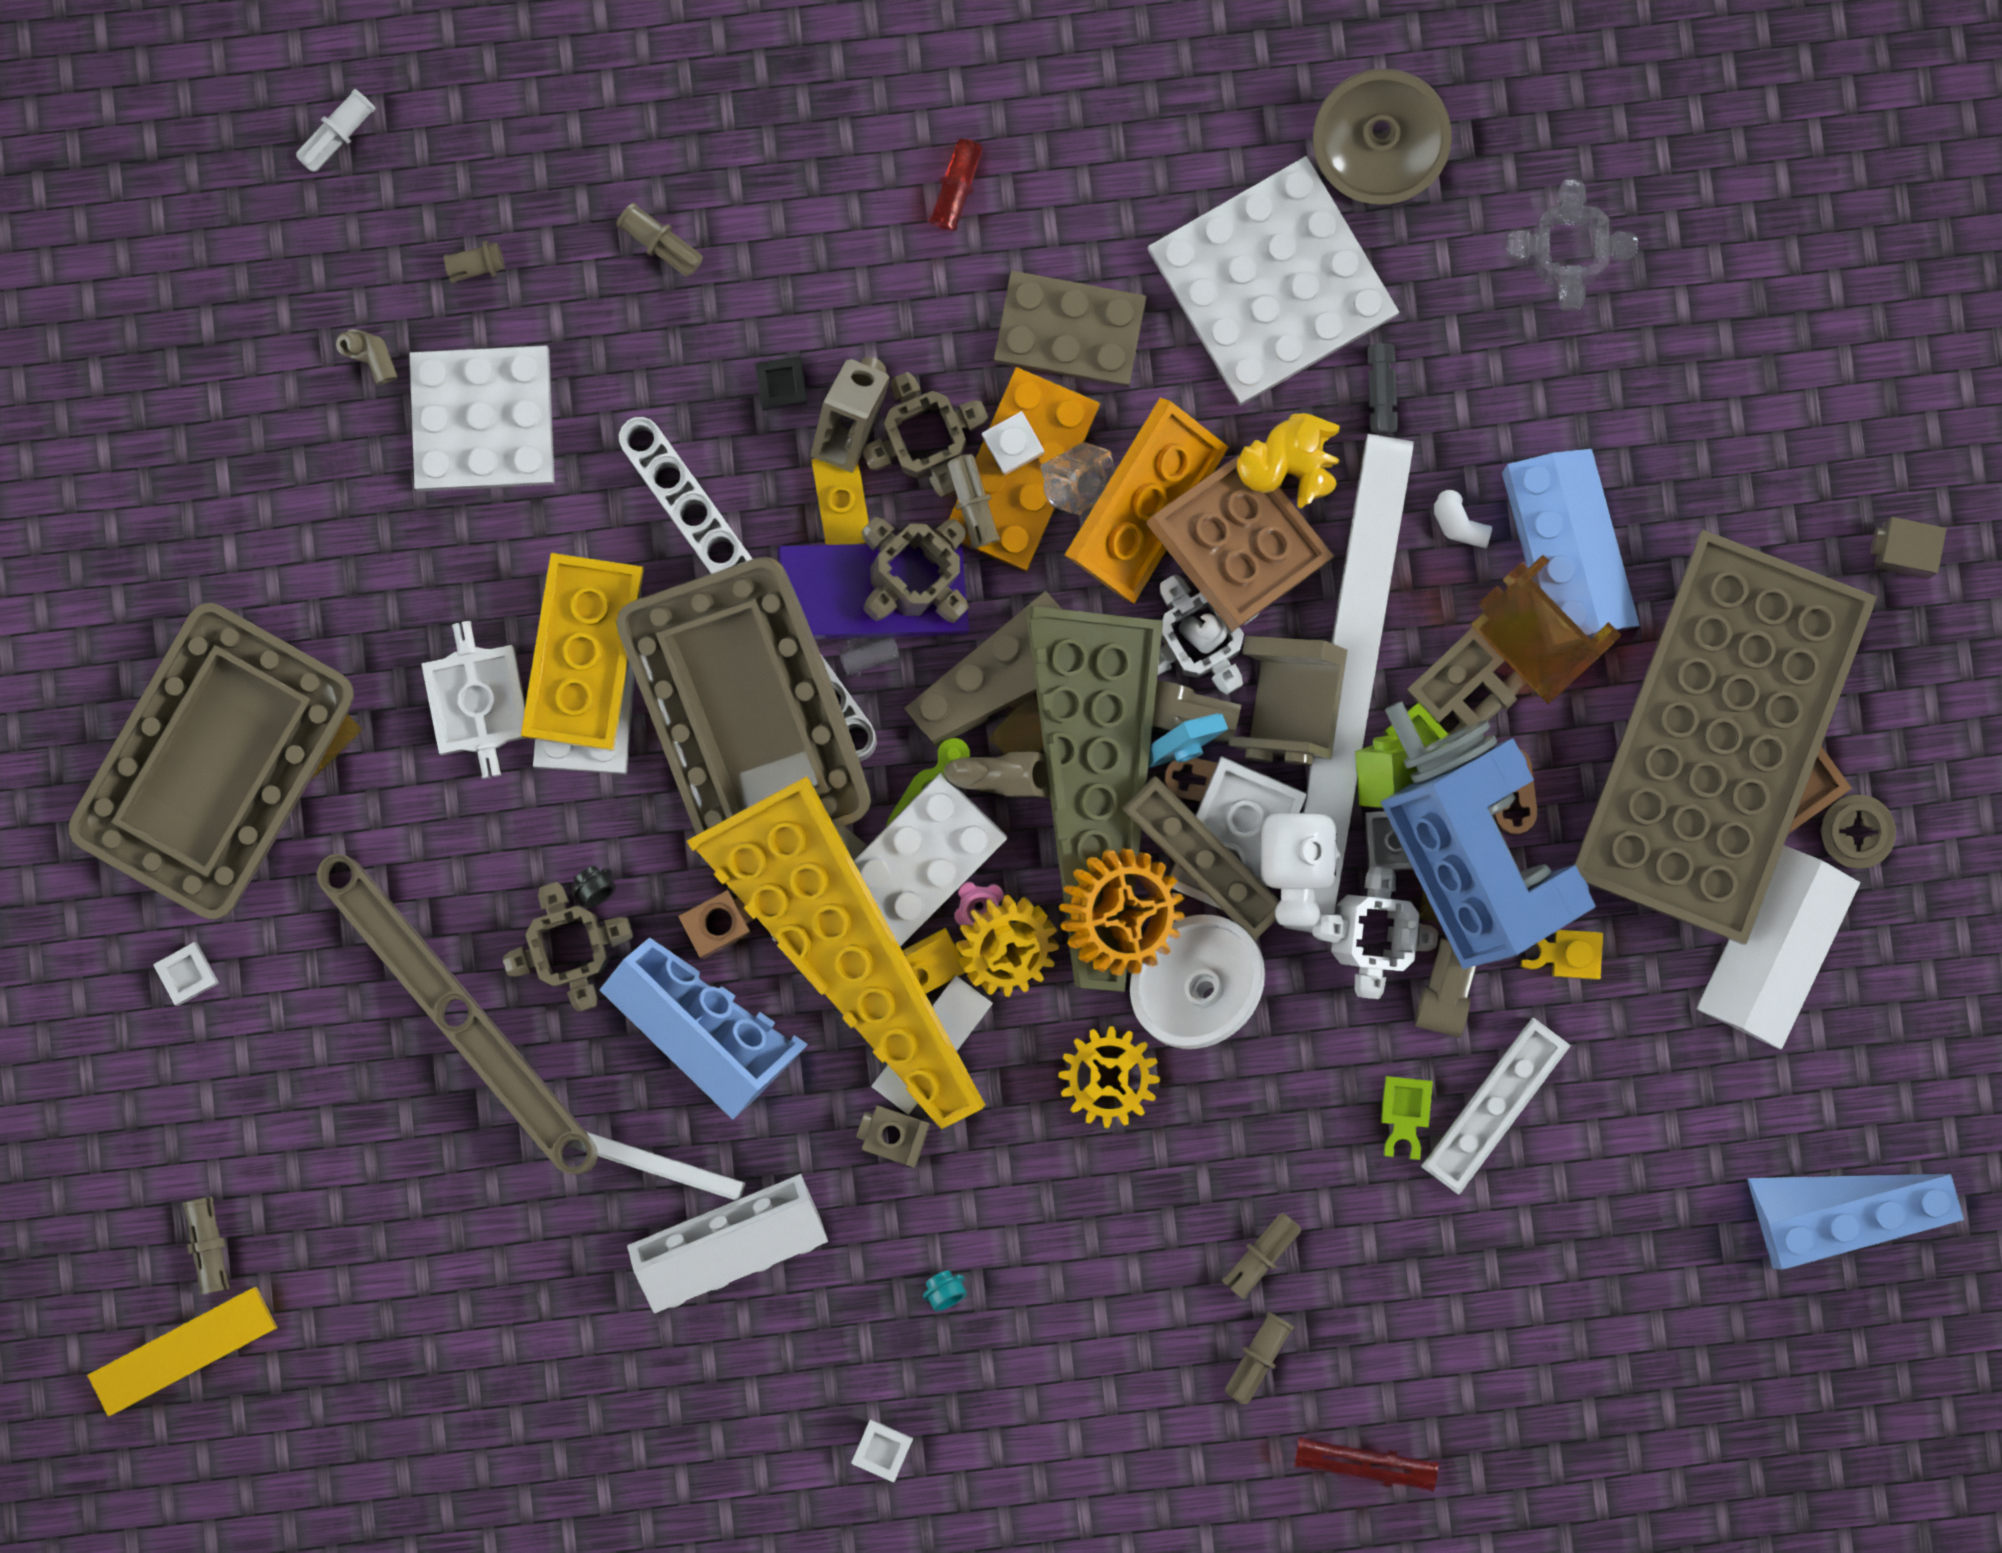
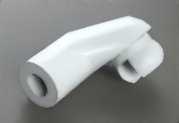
M1454 490L1441 492L1434 504V515L1444 535L1451 540L1487 548L1492 526L1470 521L1461 504L1463 499L1458 492Z
M1210 613L1200 616L1205 621L1204 624L1195 616H1188L1183 619L1179 625V633L1202 653L1212 652L1227 636V625L1220 616H1214Z

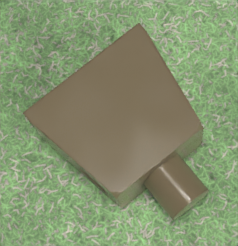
M865 357L861 362L853 359L845 361L823 402L810 454L811 457L850 473L854 472L862 450L865 448L880 415L890 379L886 373L885 365L880 360L873 357ZM842 415L854 419L850 430L842 426L840 422Z

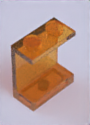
M1542 555L1530 567L1522 561L1502 580L1508 588L1503 591L1499 586H1496L1478 604L1484 612L1470 625L1549 704L1594 663L1621 634L1608 622L1592 638H1589L1532 580L1549 562Z

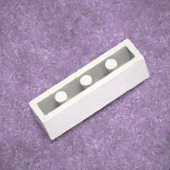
M799 1174L629 1244L627 1247L634 1273L653 1313H657L667 1308L677 1307L686 1300L710 1290L721 1289L728 1283L751 1273L767 1270L773 1264L797 1254L808 1253L815 1247L827 1243L828 1240L819 1213L802 1175Z

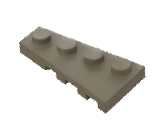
M1047 591L1028 605L1062 609ZM1027 607L904 708L909 717L935 747L941 745L947 739L954 738L988 721L990 715L1008 706L1014 708L1028 701L1027 697L1036 693L1027 623Z

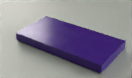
M961 543L954 551L960 557V573L949 588L952 591L957 589L967 601ZM868 544L780 546L777 550L778 562L787 573L814 639L967 635L969 632L968 610L955 623L946 621L935 612L937 607L934 604L920 616H904L895 609L885 619L880 621L873 620L864 611L863 607L866 599L876 589L870 582V567L880 551L878 549L873 551ZM909 545L889 563L892 567L889 573L893 577L897 575L907 585L906 589L910 593L915 590L921 595L941 577L938 573L940 566L936 563L932 564L923 555L924 551L920 547L914 550Z

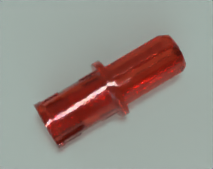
M959 139L957 141L946 176L939 179L942 187L932 216L929 219L930 224L947 231H957V225L967 196L974 192L971 184L983 152L982 145L969 139Z

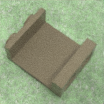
M1245 636L1242 654L1261 661L1250 738L1230 736L1228 745L1246 751L1245 759L1258 762L1272 763L1273 755L1285 756V762L1304 766H1312L1313 758L1331 760L1348 650L1324 640Z

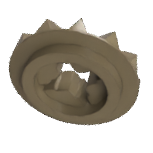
M1850 795L1836 801L1825 812L1820 833L1824 843V850L1838 864L1854 869H1863L1880 863L1888 856L1895 843L1896 826L1892 814L1879 800L1866 795ZM1857 812L1858 820H1861V827L1868 828L1869 831H1877V834L1861 839L1858 852L1856 851L1853 837L1839 833V830L1853 826L1854 819L1857 818Z

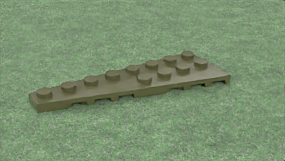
M1027 606V623L1064 903L1071 904L1073 896L1066 894L1063 888L1066 885L1078 886L1079 882L1073 875V871L1076 869L1089 873L1087 867L1088 858L1096 857L1102 861V855L1105 850H1113L1119 855L1123 848L1132 849L1135 857L1139 854L1141 828L1122 810V807L1146 785L1163 621ZM1124 874L1126 885H1131L1135 896L1136 877L1131 874ZM1103 887L1096 896L1093 908L1097 907L1103 899ZM1124 905L1122 911L1110 917L1121 920V914L1127 912V909L1133 908V906ZM1065 912L1066 920L1071 919V914ZM1094 927L1097 935L1106 946L1113 950L1120 949L1119 941L1113 938L1110 927ZM1068 931V939L1075 931ZM1070 948L1075 987L1125 992L1127 968L1122 976L1111 974L1109 968L1105 972L1097 971L1093 968V960L1086 963L1078 958L1081 948Z

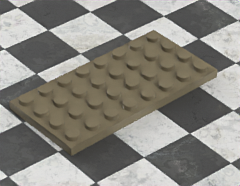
M1702 529L1697 537L1573 864L1576 865L1587 885L1731 941L1746 945L1877 596Z

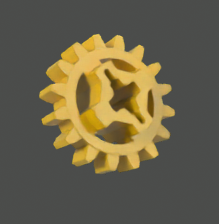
M1004 895L1002 906L998 907L991 899L986 900L987 911L981 914L973 909L970 913L975 920L972 926L961 925L960 927L967 940L956 942V948L962 955L958 960L959 965L965 973H968L967 977L974 986L981 984L987 994L992 995L999 986L1005 997H1010L1013 986L1016 985L1024 993L1028 992L1029 985L1027 981L1034 978L1036 981L1042 982L1044 977L1039 970L1042 966L1053 967L1055 964L1048 955V952L1059 949V944L1052 937L1057 932L1056 927L1047 919L1048 915L1039 905L1034 907L1025 897H1022L1017 906L1010 895Z
M1109 1026L1105 1038H1100L1097 1031L1092 1029L1090 1030V1043L1085 1044L1076 1038L1073 1043L1079 1052L1076 1056L1064 1053L1062 1057L1071 1065L1070 1071L1059 1072L1058 1078L1069 1080L1070 1087L1061 1091L1062 1097H1075L1076 1102L1070 1110L1072 1113L1082 1108L1087 1110L1085 1122L1088 1124L1097 1115L1102 1117L1104 1128L1110 1127L1112 1117H1118L1123 1126L1128 1125V1112L1132 1110L1135 1114L1143 1116L1145 1112L1139 1103L1142 1099L1154 1101L1156 1098L1147 1088L1148 1084L1160 1082V1077L1149 1075L1148 1068L1157 1063V1059H1144L1142 1053L1146 1050L1148 1044L1143 1042L1136 1047L1131 1044L1133 1032L1129 1030L1122 1039L1116 1038L1114 1027ZM1103 1046H1115L1125 1050V1052L1119 1058H1103L1095 1049ZM1093 1060H1096L1100 1066L1104 1065L1107 1069H1112L1114 1066L1119 1068L1121 1073L1118 1075L1117 1080L1121 1084L1120 1088L1125 1092V1095H1122L1118 1089L1114 1090L1110 1085L1104 1089L1098 1086L1097 1082L1101 1075L1097 1071L1098 1067L1093 1063ZM1083 1061L1090 1069V1084L1080 1091L1077 1074L1080 1063ZM1135 1064H1138L1141 1080L1139 1089L1135 1094L1128 1086V1071ZM1100 1096L1115 1097L1123 1106L1116 1109H1103L1093 1105V1103Z

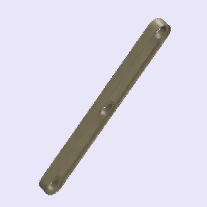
M333 854L323 859L317 870V881L321 889L560 1171L567 1174L583 1175L589 1172L596 1164L598 1158L597 1146L593 1139L357 861L346 855ZM339 863H346L351 869V880L345 887L336 889L329 882L330 870ZM460 1000L468 1008V1017L462 1025L452 1027L445 1019V1011L450 1003ZM574 1140L581 1141L587 1150L585 1161L578 1167L568 1166L563 1159L564 1147Z

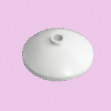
M1194 915L1185 917L1181 921L1173 922L1172 928L1177 929L1181 936L1178 939L1167 937L1165 942L1170 946L1171 953L1164 955L1155 951L1158 965L1150 967L1142 962L1141 972L1138 974L1132 973L1130 980L1131 1004L1141 1025L1157 1040L1172 1047L1182 1049L1208 1047L1225 1040L1238 1031L1256 1009L1263 992L1265 980L1264 962L1260 949L1253 938L1240 925L1221 916ZM1209 988H1214L1213 993L1203 999L1204 992Z

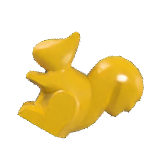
M1307 413L1291 414L1288 420L1283 421L1270 432L1265 443L1254 440L1250 446L1243 448L1240 457L1237 459V471L1240 479L1250 489L1261 493H1268L1281 485L1286 473L1292 474L1299 478L1298 508H1303L1306 504H1310L1313 499L1330 494L1337 485L1336 479L1323 468H1332V465L1338 464L1339 458L1324 452L1323 445L1329 437L1339 433L1340 426Z

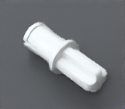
M354 89L351 95L329 118L325 116L321 118L323 124L297 151L296 157L309 170L313 172L318 171L343 143L348 145L351 142L348 137L371 112L375 111V106L358 90Z

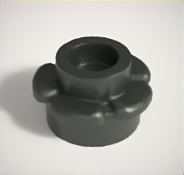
M597 866L586 868L574 879L576 886L572 891L573 897L581 900L586 908H592L603 903L616 890V885L610 878L613 875L612 871L609 868H603L600 871Z

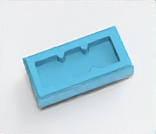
M1217 713L1185 721L1150 745L1148 768L1169 763L1175 759L1177 763L1185 762L1203 754L1201 748L1203 745L1228 730L1223 714L1219 715Z

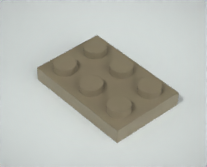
M1011 270L994 363L1129 388L1146 295Z

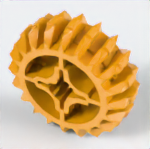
M1123 848L1119 855L1113 850H1105L1102 855V861L1096 857L1088 858L1087 867L1089 873L1076 869L1073 871V875L1079 882L1078 886L1066 885L1063 888L1066 894L1073 896L1071 904L1062 903L1059 906L1062 912L1071 914V919L1061 923L1062 930L1075 931L1067 941V944L1070 948H1081L1078 958L1082 962L1089 963L1093 960V968L1095 970L1105 972L1109 968L1111 974L1122 976L1126 968L1130 973H1140L1142 962L1150 967L1158 965L1155 951L1168 955L1171 953V949L1165 942L1167 937L1178 939L1181 936L1177 929L1172 928L1173 920L1181 921L1185 918L1182 912L1174 911V905L1179 904L1184 897H1182V894L1169 892L1176 885L1177 880L1174 876L1163 877L1166 866L1162 862L1151 864L1150 854L1140 852L1135 857L1132 849ZM1124 874H1131L1145 886L1149 897H1135L1131 885H1126ZM1103 887V899L1097 907L1093 908L1096 896ZM1124 905L1135 906L1134 908L1127 909V912L1122 913L1121 920L1110 917L1117 915V912L1122 911L1124 909ZM1151 916L1146 931L1141 935V926L1144 920ZM1094 927H1110L1113 938L1119 941L1120 949L1113 950L1106 946L1097 935Z

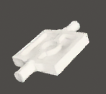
M471 621L462 622L465 640L461 624L455 623L452 625L457 652L452 653L445 659L422 663L421 665L439 754L442 756L461 751L477 752L482 773L481 777L482 779L491 778L488 760L492 776L497 777L501 775L496 748L510 741L524 739L520 735L526 703L514 646L509 645L494 649L475 647Z

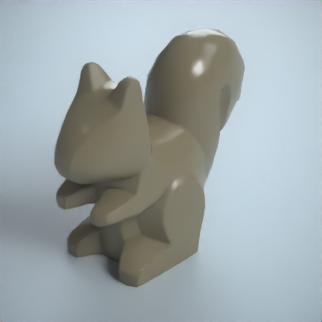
M1008 752L997 758H958L950 761L944 768L945 778L953 785L961 788L1004 795L1005 797L1050 799L1044 753Z

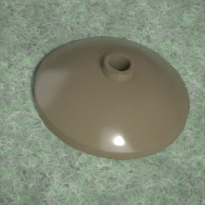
M1386 68L1366 70L1338 84L1321 104L1313 128L1315 157L1326 179L1344 195L1360 202L1378 205L1408 200L1429 187L1443 170L1450 153L1452 141L1451 124L1447 109L1434 89L1410 73ZM1383 121L1388 123L1390 126L1389 130L1383 134L1376 133L1372 128L1377 122Z

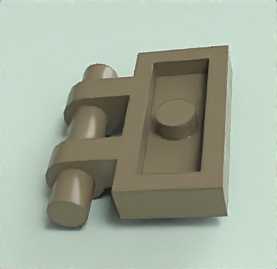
M1473 626L1420 676L1406 692L1416 703L1420 702L1438 723L1451 712L1460 723L1448 733L1449 735L1477 722L1489 721L1502 708L1506 710L1517 701L1515 695L1527 685V682L1516 671L1503 682L1493 673L1506 659ZM1482 684L1490 695L1472 711L1463 700Z

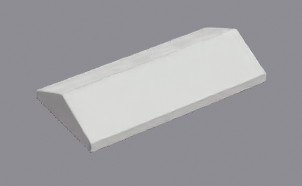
M1784 845L1747 944L1742 945L1728 940L1696 1010L1782 1050L1860 882L1820 859Z

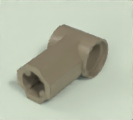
M1157 681L1152 730L1167 734L1185 721L1219 713V715L1223 714L1228 730L1214 738L1213 741L1229 744V737L1234 736L1241 705L1195 694L1193 689L1186 686Z
M1441 939L1439 942L1428 986H1425L1423 989L1414 1026L1461 1038L1469 1012L1471 998L1468 997L1476 966L1462 969L1448 940Z

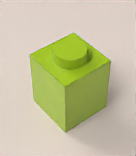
M1398 736L1374 738L1373 745L1355 751L1359 806L1383 808L1380 801L1413 783L1410 775L1418 769L1416 766L1410 768L1405 766L1403 760L1408 756Z

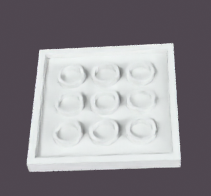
M1307 156L1148 246L1151 257L1239 406L1397 317L1399 314L1393 300Z

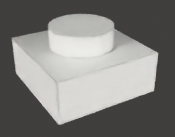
M1022 411L982 433V438L1004 476L1044 455L1045 452Z
M196 942L153 964L176 1006L219 984L200 946Z
M870 1419L851 1464L895 1482L913 1437Z

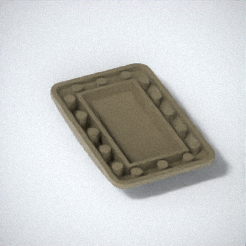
M768 557L755 558L634 600L622 607L617 616V630L696 835L808 776L835 828L854 823L866 814L870 807L871 798L855 746L807 619L787 573L779 562Z
M204 603L196 607L187 617L71 816L69 835L72 841L79 848L201 917L215 920L227 916L238 903L269 852L346 717L354 699V689L350 681L338 671L220 605Z

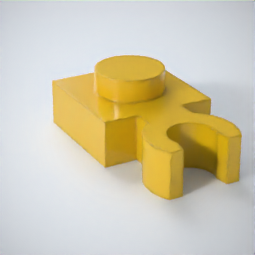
M1557 930L1554 932V943H1548L1544 938L1535 944L1539 949V956L1536 960L1520 961V967L1528 970L1540 968L1546 963H1553L1552 977L1599 980L1601 979L1603 933Z

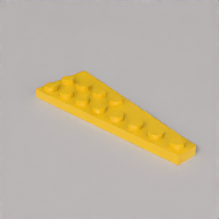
M808 776L687 840L691 850H696L713 868L716 878L722 884L726 883L746 905L744 909L753 919L757 918L779 942L777 946L821 995L825 994L844 1015L842 1019L850 1028L855 1027L874 1049L872 1052L882 1063L885 1061L905 1083L908 1093L941 1129L964 1119L985 1106L982 1097Z

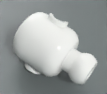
M1274 813L1269 815L1262 825L1261 875L1269 887L1281 889V901L1275 910L1276 920L1279 925L1316 926L1319 921L1320 909L1315 902V889H1327L1335 884L1336 858L1340 857L1337 849L1336 825L1328 815L1317 813Z

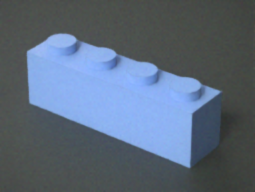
M648 938L623 959L600 988V991L734 1120L780 1075L808 1044L795 1035L789 1040L772 1028L775 1024L774 1021L761 1012L756 1016L752 1015L733 1002L735 998L733 993L722 986L719 988L709 986L699 979L700 971L651 938Z
M1951 1174L1747 1178L1773 1269H1787L1964 1220Z

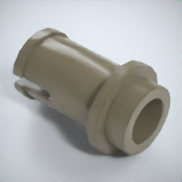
M483 241L482 247L444 255L447 275H450L449 280L451 284L487 273L494 277L497 276V271L505 269L504 259L498 242L489 244L488 241Z

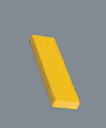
M253 1287L87 1376L107 1416L110 1417L274 1331L278 1327L258 1288Z

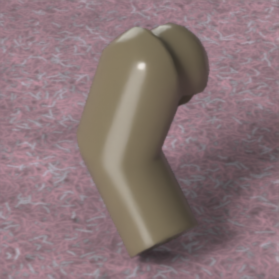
M350 329L342 332L337 337L336 348L342 356L368 363L376 385L387 384L398 378L386 344L381 337L359 329Z

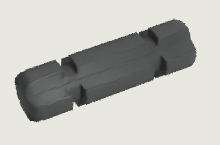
M1376 343L1370 345L1367 349L1368 365H1373V370L1368 371L1369 407L1374 408V414H1370V430L1376 434H1389L1396 432L1398 428L1397 412H1393V407H1397L1396 370L1391 369V364H1395V347L1388 343Z

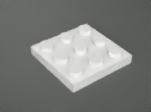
M548 346L410 352L414 485L417 492L555 485Z

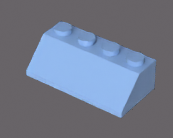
M1592 449L1549 453L1507 464L1502 472L1549 650L1639 627L1638 617Z

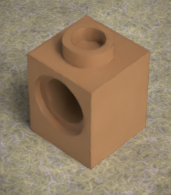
M728 890L678 916L699 957L703 960L752 934L748 923L755 919L744 909L746 905L739 898L734 899ZM717 910H725L732 917L730 930L721 936L712 935L707 928L709 916Z

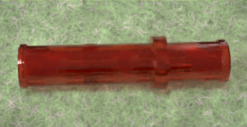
M1299 1437L1294 1467L1300 1466L1339 1475L1381 1481L1382 1487L1391 1488L1392 1484L1428 1489L1434 1492L1439 1462L1398 1456L1397 1450L1388 1449L1387 1453H1381L1345 1445L1306 1440ZM1322 1455L1361 1461L1362 1465L1323 1459ZM1371 1463L1407 1469L1411 1473L1405 1474L1372 1468Z

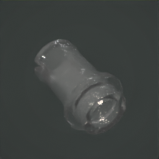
M894 637L872 638L854 645L849 641L845 643V648L838 650L846 676L855 674L856 677L862 676L861 671L894 660H900Z

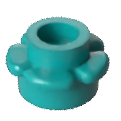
M949 1270L933 1276L926 1282L928 1290L924 1292L923 1299L926 1302H930L935 1312L954 1306L967 1296V1291L962 1284L965 1281L964 1276L956 1275L953 1277Z

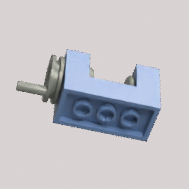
M1402 701L1385 709L1408 756L1403 760L1407 768L1416 766L1418 770L1410 775L1413 780L1412 784L1380 802L1462 969L1516 956L1596 907L1589 893L1588 885L1580 875L1576 865L1551 871L1547 865L1543 864L1520 872L1506 845L1493 815L1514 802L1513 792L1534 781L1527 767L1526 758L1518 749L1514 738L1498 743L1494 735L1485 737L1483 733L1490 728L1487 720L1453 732L1424 747Z

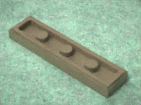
M1156 775L1122 807V810L1254 941L1276 920L1275 910L1280 900Z

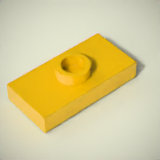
M816 458L811 459L826 545L867 544L861 534L869 520L859 461L854 472L850 473Z
M946 928L902 951L925 994L953 980L955 976L965 973L958 962L961 956Z

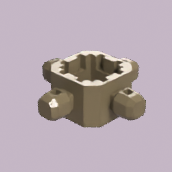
M909 372L892 378L891 389L896 403L901 402V404L890 408L885 419L884 428L888 440L882 442L881 438H879L862 450L869 469L879 470L891 466L890 461L897 458L902 472L906 475L920 479L932 474L929 481L936 494L941 498L955 494L956 490L949 471L948 462L964 454L966 438L963 430L968 428L972 432L987 422L988 416L982 402L972 400L960 404V410L954 412L947 396L934 391L919 396L921 388L915 377ZM938 409L953 444L948 446L947 450L926 459L912 461L897 426L902 425V421L920 415L928 410L933 412Z
M873 518L861 531L862 537L873 551L876 549L880 551L870 567V582L876 589L866 599L863 607L864 611L873 620L880 621L885 619L895 609L904 616H920L934 604L937 607L935 612L946 621L955 623L969 608L966 599L957 589L952 591L949 588L960 573V557L954 551L965 538V528L957 520L951 519L945 521L935 531L927 524H909L896 536L893 533L895 528L884 519ZM909 545L914 550L920 547L924 551L923 555L932 564L936 563L940 566L938 573L941 577L921 595L915 590L910 593L906 589L907 585L897 575L893 577L889 573L892 569L889 563Z
M558 882L539 888L538 897L541 910H546L548 915L533 919L525 934L530 949L525 950L524 947H519L509 951L502 957L507 975L513 977L532 974L531 969L536 968L540 980L556 988L570 986L571 990L567 994L572 1007L577 1012L597 1007L598 997L595 984H590L588 979L602 975L609 964L610 957L606 945L612 944V947L615 948L629 942L634 937L629 920L622 917L604 920L605 925L600 927L595 914L580 906L566 908L565 904L569 903L564 888ZM574 921H583L594 952L593 957L595 961L576 969L554 974L544 948L542 933Z

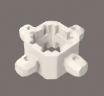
M1175 574L1160 583V593L1166 605H1172L1173 609L1165 613L1162 620L1161 640L1164 646L1160 647L1158 675L1171 670L1170 664L1174 662L1182 675L1197 679L1212 671L1214 676L1211 680L1220 692L1228 695L1243 685L1242 676L1236 664L1231 665L1229 660L1239 654L1244 633L1240 627L1232 632L1227 626V635L1230 643L1204 660L1193 663L1175 636L1172 627L1179 621L1206 607H1209L1216 616L1219 615L1201 592L1190 598L1188 594L1191 592V589L1183 578ZM1258 613L1256 616H1254L1252 619H1250L1249 621H1247L1244 625L1248 624V623L1251 622L1253 619H1255V618L1259 615V613Z
M1371 867L1367 872L1364 888L1368 889L1367 897L1347 895L1336 905L1335 914H1321L1316 926H1312L1314 937L1318 940L1332 942L1331 952L1340 964L1360 967L1359 974H1355L1357 997L1380 999L1386 982V977H1382L1383 969L1404 971L1415 961L1416 951H1430L1437 946V930L1430 925L1419 924V913L1410 901L1391 899V891H1395L1396 876L1394 870L1390 868ZM1367 909L1388 911L1387 918L1394 919V927L1388 926L1387 941L1392 942L1391 950L1384 949L1383 957L1362 955L1363 948L1356 947V940L1362 939L1363 924L1358 923L1359 915L1367 916Z

